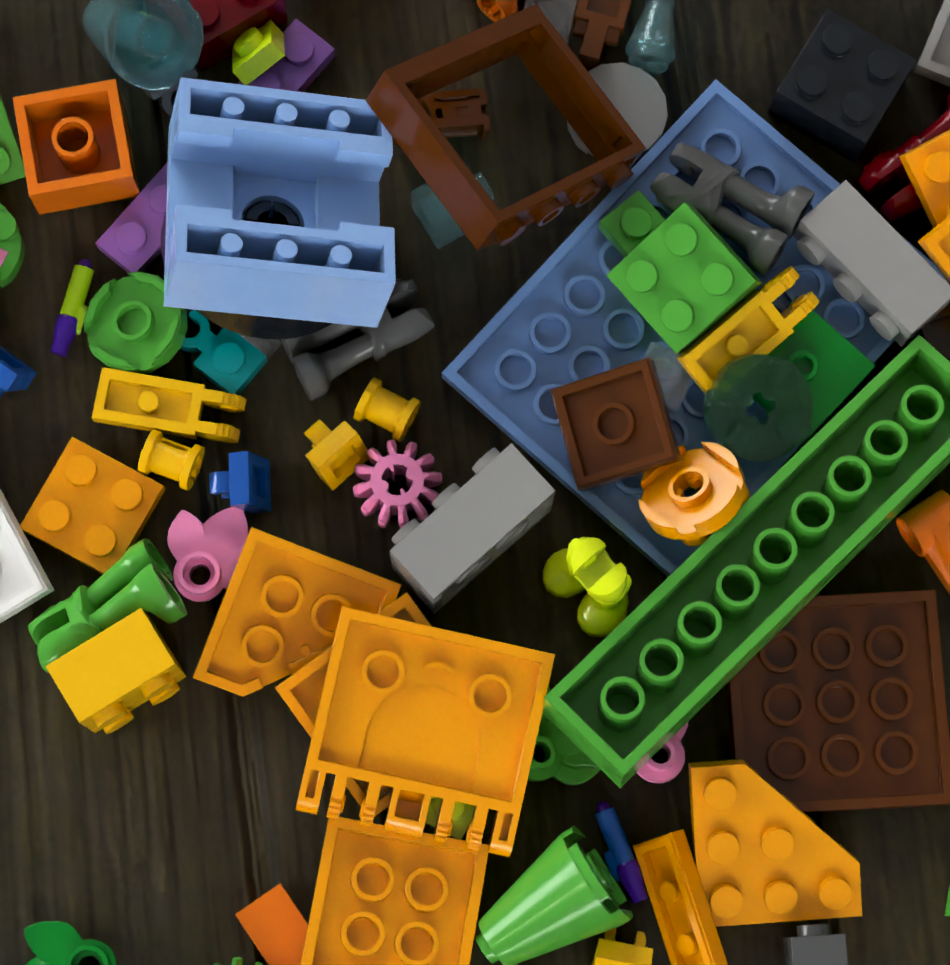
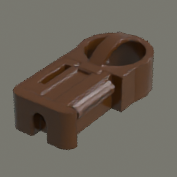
M484 89L435 91L417 99L445 138L477 136V133H480L481 140L487 137L491 127L490 115L486 114L488 99ZM392 137V142H393L394 144L398 145L397 142H396V141L394 140V138Z

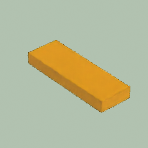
M684 829L633 845L671 965H728Z

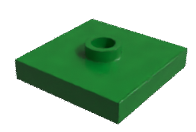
M814 310L809 312L806 317L792 328L794 332L735 382L739 388L802 444L816 432L876 366Z

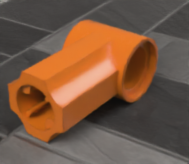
M939 490L897 516L895 521L906 544L916 555L925 557L950 595V495L944 490Z

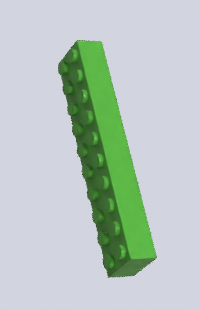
M918 335L751 496L730 522L714 532L544 697L543 713L619 788L626 784L950 463V361L922 336Z

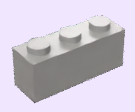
M847 180L841 183L800 220L793 235L797 240L796 245L800 253L811 264L815 266L821 264L833 276V284L836 290L847 301L851 303L857 301L871 315L869 320L873 328L886 340L891 341L894 339L901 347L904 346L950 302V285Z

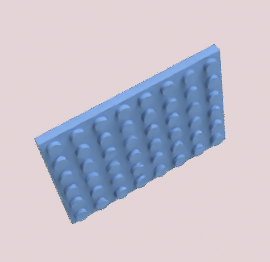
M717 79L713 81L631 169L634 175L621 186L613 189L442 372L443 380L667 577L701 545L687 546L681 540L663 537L652 529L639 506V499L641 500L643 494L640 483L644 473L584 492L577 489L550 390L648 357L652 358L656 366L678 446L684 445L686 450L689 451L695 448H703L701 442H713L727 448L735 456L744 473L750 497L802 445L798 439L735 383L714 400L708 399L676 359L680 355L676 354L606 276L624 257L598 229L599 221L638 190L666 220L673 212L668 210L662 203L657 202L655 194L650 189V185L660 172L677 176L692 187L694 186L696 181L680 172L670 162L669 157L679 142L696 147L723 163L740 170L742 178L772 194L783 195L797 185L805 186L814 191L815 195L804 217L840 185V183ZM723 197L722 206L757 226L771 228L755 215ZM715 230L764 285L773 279L775 275L779 274V272L791 266L799 274L795 284L772 302L779 313L796 296L800 297L812 291L820 301L813 310L873 364L895 341L894 339L891 341L886 340L873 328L869 320L871 315L857 301L851 303L841 296L833 284V276L821 264L815 266L803 257L797 248V240L793 236L790 240L788 239L780 258L765 277L750 266L748 254ZM908 242L932 266V268L946 282H948L942 275V273L939 271V269L935 266V264L930 259H928L923 253H921L917 248H915L910 242ZM700 486L697 489L688 487L684 490L683 493L685 497L692 496L696 494L702 488V486Z

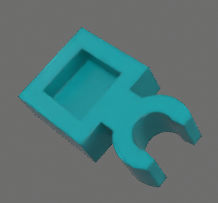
M192 309L189 317L200 327V331L193 338L185 337L180 349L189 353L199 352L200 356L193 363L194 368L225 393L240 395L268 362L267 356L238 333L223 328L216 336L211 330L208 319Z

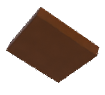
M648 357L550 390L579 491L584 492L682 461L656 366L652 358Z

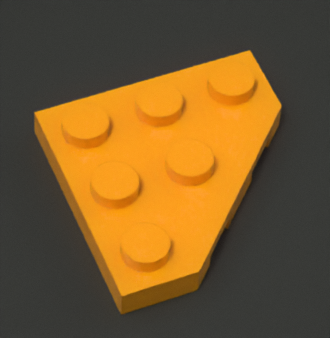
M251 526L195 668L193 678L242 697L260 690L272 682L294 674L333 645L342 606L377 614L396 600L401 584Z
M743 759L688 763L693 857L716 927L862 916L860 863L855 856L831 838L809 816L771 786Z

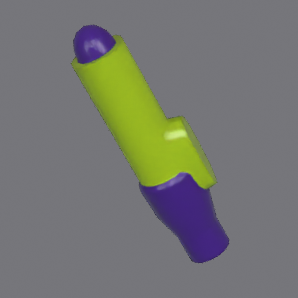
M83 259L78 265H74L60 314L56 318L53 343L50 349V353L56 356L66 357L73 339L82 332L84 317L88 308L84 304L94 274L92 263L88 259Z

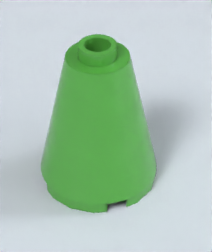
M574 825L563 831L478 921L481 932L475 938L479 948L492 964L499 960L503 965H516L622 926L633 918L632 911L619 908L627 899L603 858L595 848L586 854L577 843L586 836Z

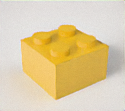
M142 608L45 666L78 722L94 733L103 729L106 734L112 733L129 723L134 718L131 711L149 700L154 706L176 694L180 690L177 682L187 677L156 625Z

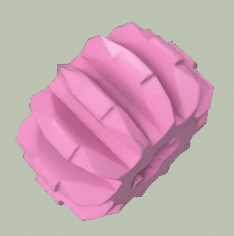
M395 440L387 441L388 455L385 457L377 449L370 448L367 451V456L374 467L358 464L355 468V474L360 479L366 481L353 486L355 497L368 498L361 506L362 514L369 516L381 509L378 517V526L381 528H386L390 523L392 515L398 516V524L401 529L409 522L407 514L411 512L419 521L423 522L428 517V512L422 503L432 505V502L439 495L436 491L429 488L442 484V474L440 472H427L434 464L432 454H425L415 461L417 444L409 442L406 445L404 454H397ZM395 475H403L406 477L409 491L405 493L403 488H401V495H392L389 492V483L386 480L391 478L395 482Z

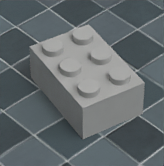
M512 443L501 453L496 447L488 451L472 467L475 475L461 488L456 483L451 484L432 502V506L435 508L432 514L421 523L415 518L410 520L391 539L395 544L390 550L392 569L433 614H436L551 511L556 490Z

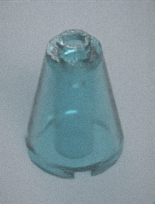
M92 0L86 7L83 15V27L86 35L113 71L125 82L147 90L170 88L178 83L176 80L187 70L191 71L197 64L204 44L203 21L189 0Z

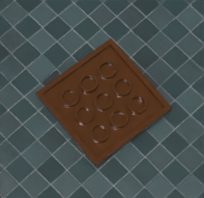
M936 590L815 596L727 683L733 760L743 759L763 779L804 813L950 805V739Z

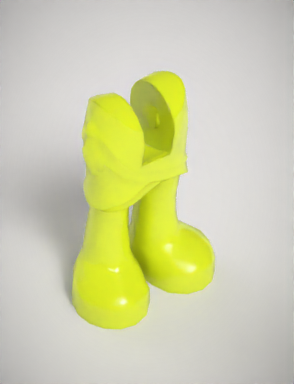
M595 537L574 538L568 544V548H563L553 553L547 559L542 571V582L546 590L555 597L569 598L586 589L587 594L577 609V622L581 630L589 636L605 637L626 618L629 604L627 593L632 584V579L621 562L616 565L605 551L606 544L602 540Z

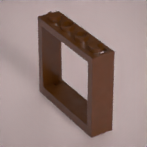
M537 4L384 70L366 99L368 105L477 251L496 241L501 246L510 243L523 233L527 225L535 222L540 227L549 223L562 212L566 205L572 203L575 208H578L597 195L600 188L606 185L611 189L621 186L634 175L630 168L646 149ZM517 55L598 162L499 210L417 99Z

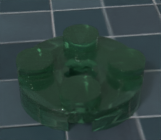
M746 354L730 360L717 372L719 375L713 381L711 389L707 390L704 398V419L712 438L718 444L731 451L733 455L756 462L770 461L786 455L809 436L811 430L810 420L813 413L812 394L804 376L791 362L767 354ZM756 393H760L762 399L770 400L771 404L770 410L766 412V418L760 422L756 416H747L746 407L753 404V395Z

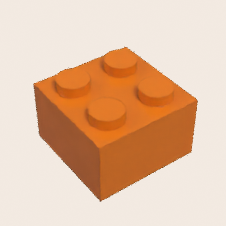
M116 79L12 97L28 194L39 215L134 198L139 195L140 189L125 104Z

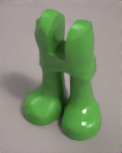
M144 538L129 547L121 559L101 575L89 588L84 585L79 586L70 597L50 606L28 624L31 638L38 645L37 656L40 665L47 673L49 672L45 667L46 665L140 608L144 612H151L167 624L175 623L187 615L182 599L170 583L174 580L173 574L161 553L149 539Z

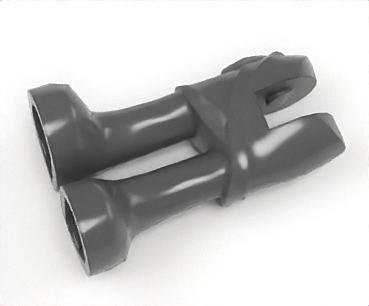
M679 142L669 157L670 162L676 169L696 182L692 187L677 176L660 172L650 185V189L655 194L657 202L662 203L672 212L684 202L695 207L715 230L748 254L750 266L756 272L766 277L780 258L788 239L790 240L794 235L800 220L803 219L813 200L815 192L805 186L797 185L783 195L772 194L742 178L740 170L723 163L696 147ZM723 197L755 215L771 228L757 226L722 206Z
M396 278V284L377 328L332 323L317 332L305 336L280 339L310 401L326 394L331 381L372 356L375 361H379L389 352L416 341L434 329L435 323L426 308L409 310L394 319L390 315L408 307L418 298L419 291L414 279L402 280ZM355 329H358L363 334L331 350L322 353H311Z

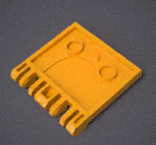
M342 606L295 810L317 815L326 773L335 775L326 815L328 818L338 820L339 814L343 812L345 805L348 778L369 782L366 796L362 799L359 811L360 825L372 827L381 785L393 787L384 830L421 838L431 796L442 798L433 841L446 842L453 825L452 815L455 801L475 806L472 820L467 828L466 848L479 851L489 809L497 810L490 834L488 853L510 857L555 654Z

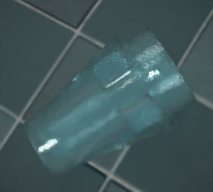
M645 0L644 8L625 47L626 54L629 56V65L639 67L648 74H661L674 61L676 55L673 19L675 3L673 0Z

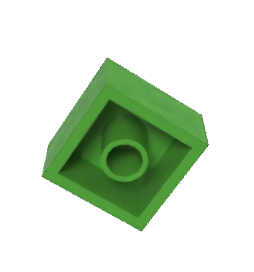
M685 202L606 275L669 347L679 355L755 290H759L764 285L695 207Z

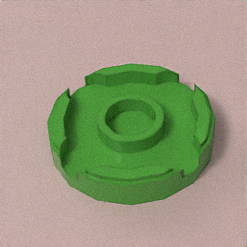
M140 271L127 273L128 277H123L118 281L114 278L105 283L90 300L84 317V332L87 334L88 346L92 354L107 367L140 374L152 373L169 363L182 347L188 329L187 309L163 307L164 280L158 275Z

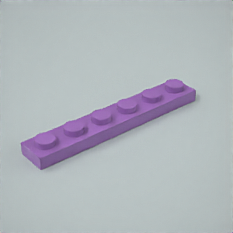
M295 19L283 32L285 56L248 85L304 92L336 56L335 48L298 19ZM168 162L95 243L101 252L127 273L145 272L162 253L160 237L166 211Z

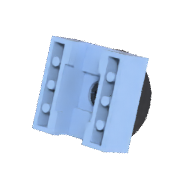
M180 77L169 123L167 201L160 237L161 252L165 265L163 307L193 309L211 322L231 332L261 339L278 340L301 337L317 332L332 323L378 327L396 284L395 230L393 227L380 226L379 181L384 168L389 167L391 162L393 142L391 134L366 100Z

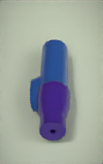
M599 801L596 805L597 814H595V818L608 847V851L604 853L609 870L615 881L621 882L626 889L632 904L643 901L649 897L644 887L642 872L638 861L632 853L615 808H611L610 804L606 801Z

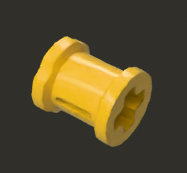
M374 377L364 390L355 409L353 419L359 422L366 419L392 432V439L401 442L415 420L421 401L414 397L411 400H407L383 388L382 381Z
M153 429L141 451L137 470L144 475L153 472L179 482L181 489L189 491L199 474L205 447L195 444L192 448L164 438L161 431Z

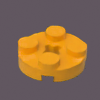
M701 442L703 448H695L689 451L686 450L684 445L678 446L682 461L650 470L643 474L640 483L643 494L641 500L639 499V506L649 525L661 536L672 540H681L687 546L701 545L712 533L730 522L741 506L749 499V489L737 459L731 451L717 443ZM702 486L696 494L685 497L683 492L688 487L697 489Z

